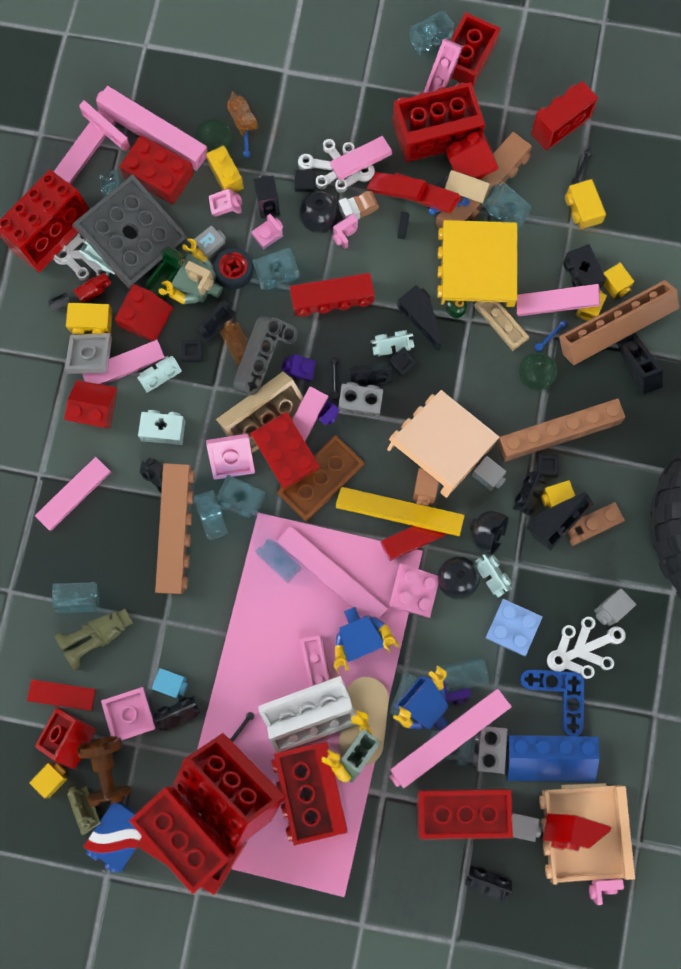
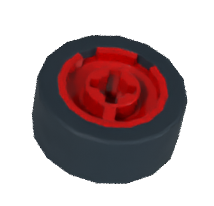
M229 248L222 251L215 259L214 269L217 280L226 288H242L252 279L253 264L251 257L245 251L239 248ZM232 266H236V267H237V268L233 269V271H231V267H232Z

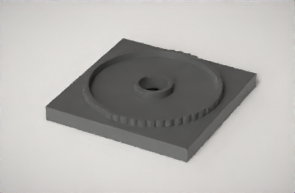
M133 174L72 225L128 288L163 259L161 251L165 247L170 246L175 249L187 238V235ZM124 227H133L136 231V237L134 239L126 238L123 234Z

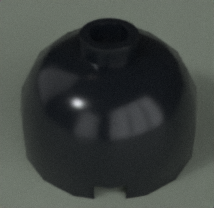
M316 191L308 194L303 199L300 207L301 222L311 232L322 231L324 233L333 229L338 223L340 211L334 196L328 192Z
M486 511L477 519L474 518L470 525L472 540L478 549L491 555L498 550L501 545L498 541L502 535L505 536L509 518L507 515L495 511Z
M455 556L447 559L437 573L440 590L452 599H463L471 596L480 583V574L477 566L466 557Z

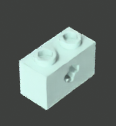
M156 410L141 412L138 437L141 441L182 445L186 421L180 413L169 412L168 414H160ZM165 423L166 428L163 427V430H160L159 425L162 427L161 424Z

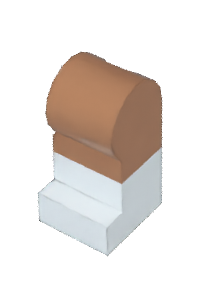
M372 191L364 192L350 199L344 198L339 200V211L344 220L352 214L357 219H360L379 208Z

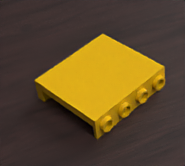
M444 220L442 228L438 229V240H442V247H438V259H441V266H438L437 276L441 278V285H438L437 298H441V305H444L446 300L506 302V307H514L517 301V223Z

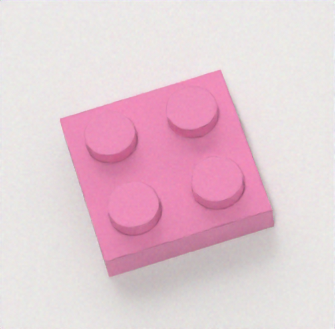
M248 434L206 440L214 480L255 473Z
M399 564L389 606L430 618L439 584L438 576L405 564Z
M144 687L101 700L111 736L121 737V740H125L156 730Z

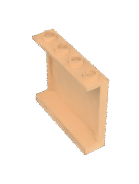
M440 390L436 395L432 394L427 399L424 408L420 406L415 411L412 420L408 418L403 423L400 432L396 430L389 438L391 443L387 450L390 451L396 446L444 485L440 493L447 498L493 448L499 436Z
M610 785L542 790V796H539L540 809L544 810V818L541 819L542 832L545 829L547 813L577 815L611 826V831L589 849L579 848V852L567 849L551 848V843L543 842L544 855H548V865H545L546 878L550 879L553 885H557V882L614 878L635 879L626 786Z

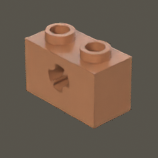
M421 468L418 470L412 502L428 507L429 505L433 506L438 481Z

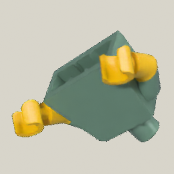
M187 239L191 243V248L189 249L185 244L182 245L184 251H191L192 254L187 255L172 283L169 281L161 283L167 287V291L161 288L159 293L161 295L169 294L171 298L181 304H192L198 301L204 302L208 294L218 298L222 293L223 287L215 283L217 278L214 266L209 258L199 248H196V241L194 239ZM188 261L210 270L212 273L213 286L204 295L199 293V283L194 282L187 275L185 267Z
M357 710L356 716H352L351 722L360 725V733L340 760V755L331 750H327L329 752L328 758L322 757V762L331 766L337 778L342 782L349 781L353 783L381 743V741L373 736L370 726L367 724L368 714Z

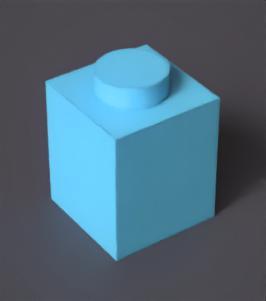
M159 668L152 689L179 699L180 695L184 696L188 683L185 682L187 678Z

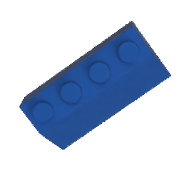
M507 736L506 743L507 781L596 782L599 764V737Z

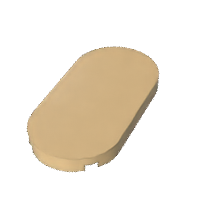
M361 677L353 681L347 690L355 712L357 710L368 714L367 724L370 726L373 736L381 741L365 766L374 763L383 751L389 697L385 686L379 680L372 677ZM356 724L341 730L339 744L343 756L359 735L360 725Z

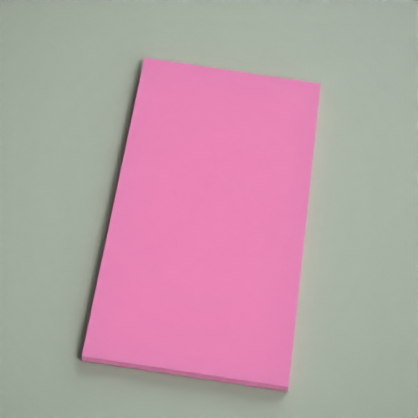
M258 513L198 749L222 733L230 739L246 719V714L252 712L254 719L247 723L233 743L276 786V782L280 781L278 772H273L271 759H275L274 754L276 751L269 740L268 729L259 713L258 706L309 688L299 641L301 638L321 634L331 679L341 676L346 688H348L358 678L372 677L379 680L385 686L390 698L409 612L391 607L389 604L399 564L419 569L423 551L416 549L390 561L379 540ZM290 525L388 608L380 620L389 626L394 639L400 645L399 648L392 644L390 646L391 653L383 647L350 662L346 659L349 671L346 672L344 665L339 668V673L336 672L334 668L336 637L340 627L349 624L344 611L352 607L276 542ZM341 730L288 750L327 741L329 750L339 754L341 760L343 757L339 744ZM375 762L364 766L353 783L349 781L342 782L336 776L348 833L294 846L293 841H288L286 828L289 826L288 818H283L280 805L272 821L245 841L247 844L232 869L345 897ZM302 764L296 770V773L300 774L301 778H304L305 773L308 772V769L303 768ZM304 787L301 796L305 797L306 800H310V795L313 792ZM309 810V814L306 816V819H310L311 822H315V818L318 817V814L313 813L312 810Z

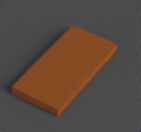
M337 435L330 439L314 455L320 466L318 471L286 490L281 487L276 492L305 522L323 507L365 465V462Z

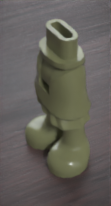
M126 609L118 613L114 611L93 621H88V624L81 625L83 629L72 634L57 633L54 635L63 652L88 636L92 637L87 642L64 653L73 670L79 668L80 658L96 647L108 645L122 631H126L125 628L133 624Z

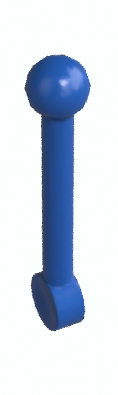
M247 119L242 120L245 145L243 156L245 158H249L251 155L248 147V127L250 124Z
M463 198L455 207L461 205L467 207L470 200ZM430 208L429 214L434 215L440 210Z
M562 320L548 337L541 343H537L535 351L541 352L543 346L562 328L567 327V321Z

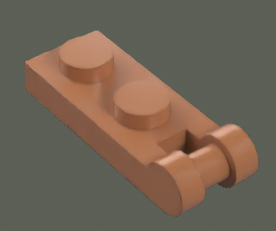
M614 502L582 517L568 531L571 545L574 546L623 523L625 520L617 504ZM579 527L583 534L578 535L575 528Z

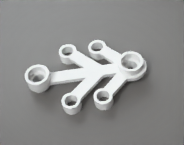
M332 139L324 141L323 149L326 153H329L333 160L341 156L335 149V142ZM350 142L343 145V154L351 152L345 150L348 147L352 149L351 151L355 150L354 145ZM331 144L332 147L327 148L326 145ZM303 154L298 159L300 170H312L313 167L332 170L330 161L313 159L310 154ZM308 159L309 162L304 163L303 160ZM373 165L364 168L368 170L366 173L360 170L347 179L340 181L338 179L335 183L336 190L342 193L359 180L362 182L371 180L374 175ZM332 170L326 176H318L316 178L317 188L325 189L329 183L337 179L334 171ZM320 180H324V181H325L324 184H319L318 182H319ZM340 183L345 185L342 188L338 187Z
M78 233L67 246H64L57 256H54V260L60 265L67 264L76 273L79 280L85 281L89 278V272L86 268L80 267L74 259H82L96 272L97 276L104 270L96 262L86 259L79 250H75L81 243L86 241L81 239V235ZM62 253L67 254L64 258H60ZM81 272H86L85 276H79Z
M585 617L581 621L582 628L575 647L568 652L566 650L569 640L575 636L576 630L571 625H567L562 629V638L558 649L550 652L547 657V664L551 670L563 671L568 669L579 673L585 679L592 678L594 676L592 666H581L569 661L576 657L599 665L603 670L613 668L614 661L611 657L603 658L590 651L608 643L619 644L623 642L626 636L625 631L621 627L615 626L607 631V635L586 643L590 630L595 626V620L592 617ZM585 620L591 621V627L585 626ZM566 628H570L572 630L571 636H567L565 634ZM615 631H618L621 636L619 639H616L613 634ZM555 657L562 659L560 665L555 663ZM605 659L610 661V667L608 668L603 664ZM585 668L590 669V676L584 674Z

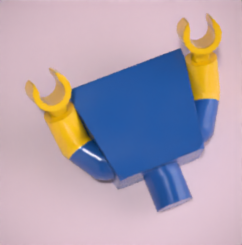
M356 607L344 611L349 624L340 627V631L337 633L334 668L339 673V668L344 665L347 672L349 671V666L346 659L350 662L383 647L391 653L390 646L392 644L397 648L400 645L394 639L386 623L370 615L360 618Z
M436 666L437 670L435 673L429 672V676L432 679L420 676L395 704L394 708L400 713L398 716L394 715L393 718L398 720L404 728L415 730L425 728L429 730L434 726L440 731L446 727L448 721L442 715L448 709L443 684L447 672L440 666Z

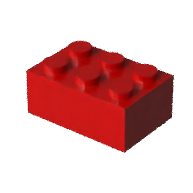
M465 12L450 40L463 46L451 79L460 83L471 82L474 88L498 43L500 27Z
M584 81L577 85L573 84L563 96H557L548 107H542L535 115L536 118L531 135L545 151L549 150L592 117L598 97Z
M142 135L137 139L119 166L123 178L127 179L133 174L148 192L171 205H174L194 175L192 163Z
M287 412L250 433L284 490L320 469L319 464Z

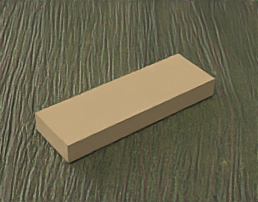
M477 301L474 304L478 312L512 351L529 339L527 333L500 302Z

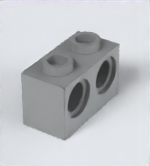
M354 382L342 384L338 406L340 411L338 413L379 419L383 389H379L375 385L362 387ZM352 394L356 397V400L349 402L345 397ZM373 397L377 402L370 405L366 402V399Z
M621 588L611 594L594 611L599 622L603 625L607 624L609 627L617 623L637 604Z
M486 726L474 735L477 753H473L472 766H476L475 771L504 774L507 728ZM487 732H492L496 737L492 745L487 744L484 740ZM487 754L494 758V764L491 767H486L483 764V757Z

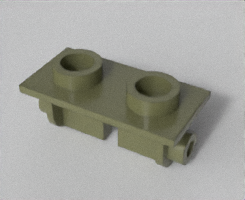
M85 786L81 790L77 789V787H71L68 790L67 796L81 834L84 835L99 825L101 821L95 806H89L87 796L90 795L88 787Z

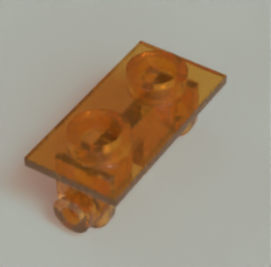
M232 92L227 102V108L235 121L236 127L239 128L242 136H244L246 129L254 131L257 129L258 123L253 113H247L250 112V108L245 97L241 95L236 96L235 92Z
M228 321L219 332L238 366L248 341L238 322L232 323Z

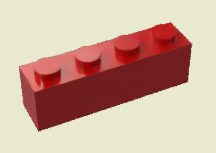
M370 273L289 286L294 316L306 317L316 312L325 314L334 309L347 310L352 306L366 307L374 303L375 295Z

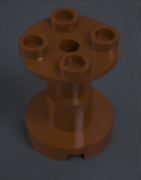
M102 737L94 739V742L89 746L88 742L77 746L78 757L91 759L93 772H98L101 790L87 796L89 806H97L102 804L103 801L108 800L111 804L118 803L123 800V796L131 794L132 789L130 786L114 785L111 771L115 767L112 752L123 747L121 737Z

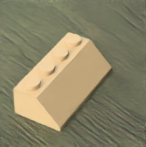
M281 372L260 387L256 394L249 395L216 420L227 437L248 434L253 453L259 447L250 433L285 412L293 419L303 400V396L293 379L285 372Z

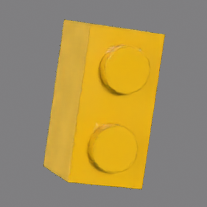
M224 145L206 154L209 167L223 191L231 189L234 192H238L244 189L242 177Z
M590 179L569 186L565 195V201L572 209V219L578 225L579 230L601 224L606 213L593 180Z
M68 303L66 327L73 335L110 333L111 335L113 311L109 304Z

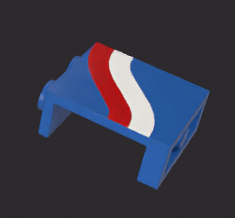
M122 802L111 804L101 819V823L97 825L83 846L88 850L86 854L94 860L101 859L106 863L104 866L113 873L124 871L126 863L136 850V845L142 837L129 822L137 812Z

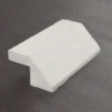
M341 676L258 706L259 713L268 729L269 740L276 753L356 725L351 722V718L356 716V712Z

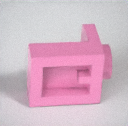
M226 189L209 196L211 215L217 217L231 211L237 214L242 213V199L239 194L231 189Z
M269 214L267 221L251 233L264 250L283 237V225L277 217L274 219Z
M354 214L333 227L332 237L338 246L341 245L344 250L348 248V239L345 236H351L358 228V219Z
M621 878L592 880V885H589L590 899H594V903L597 905H602L601 891H604V894H617V890L624 889L623 880Z

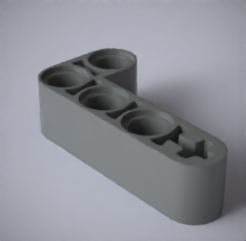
M260 316L257 319L234 378L235 390L254 395L259 391L277 342L291 344L296 341L298 332L293 325L275 317Z

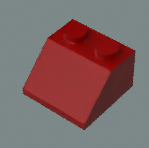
M482 129L472 132L464 139L454 142L445 148L449 161L456 172L481 179L499 169L492 148Z
M133 284L115 317V321L120 328L153 342L158 339L173 307L153 292Z
M76 380L67 399L64 420L111 428L118 388Z
M56 707L34 747L52 760L75 769L82 759L78 757L77 746L85 742L89 744L93 739L96 729Z
M547 813L542 841L551 843V848L567 849L579 852V848L589 849L611 831V826L577 815Z

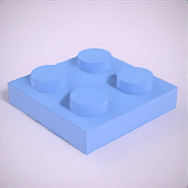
M502 599L485 639L525 657L542 620V616Z

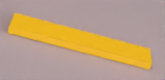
M341 487L336 502V508L455 536H460L465 516L459 513Z

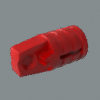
M103 273L89 279L73 291L81 303H87L96 298V296H99L112 283L108 276Z

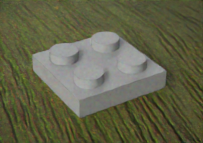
M110 333L70 335L65 364L66 373H107L112 343Z

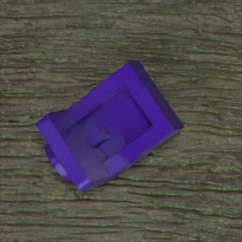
M293 354L284 359L281 369L289 377L292 376L310 382L313 380L316 361Z
M328 399L318 419L324 425L327 423L332 424L339 415L337 413L340 410Z
M443 680L446 695L445 701L447 703L454 702V705L467 702L466 698L471 697L469 688L448 693L445 681Z

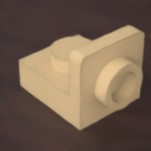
M188 261L185 267L187 275L191 280L199 283V293L204 295L213 286L212 273L210 270Z

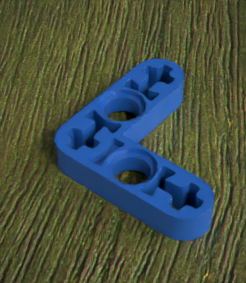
M527 670L523 672L520 676V684L524 689L563 692L562 730L567 736L580 735L583 731L584 720L583 677L575 672ZM532 674V678L539 679V674H543L541 679L542 687H539L540 682H533L531 686H528V682L524 681V678ZM549 675H554L558 680L557 685L553 688L546 684V678ZM572 676L575 677L576 681H579V685L575 686V692L579 691V696L575 694L567 695V691L572 692V685L568 684V680H571ZM571 698L579 702V707L576 711H571L567 707V702ZM567 713L571 715L579 714V718L574 717V724L578 725V729H575L574 733H571V729L567 728V724H571V717L567 718Z

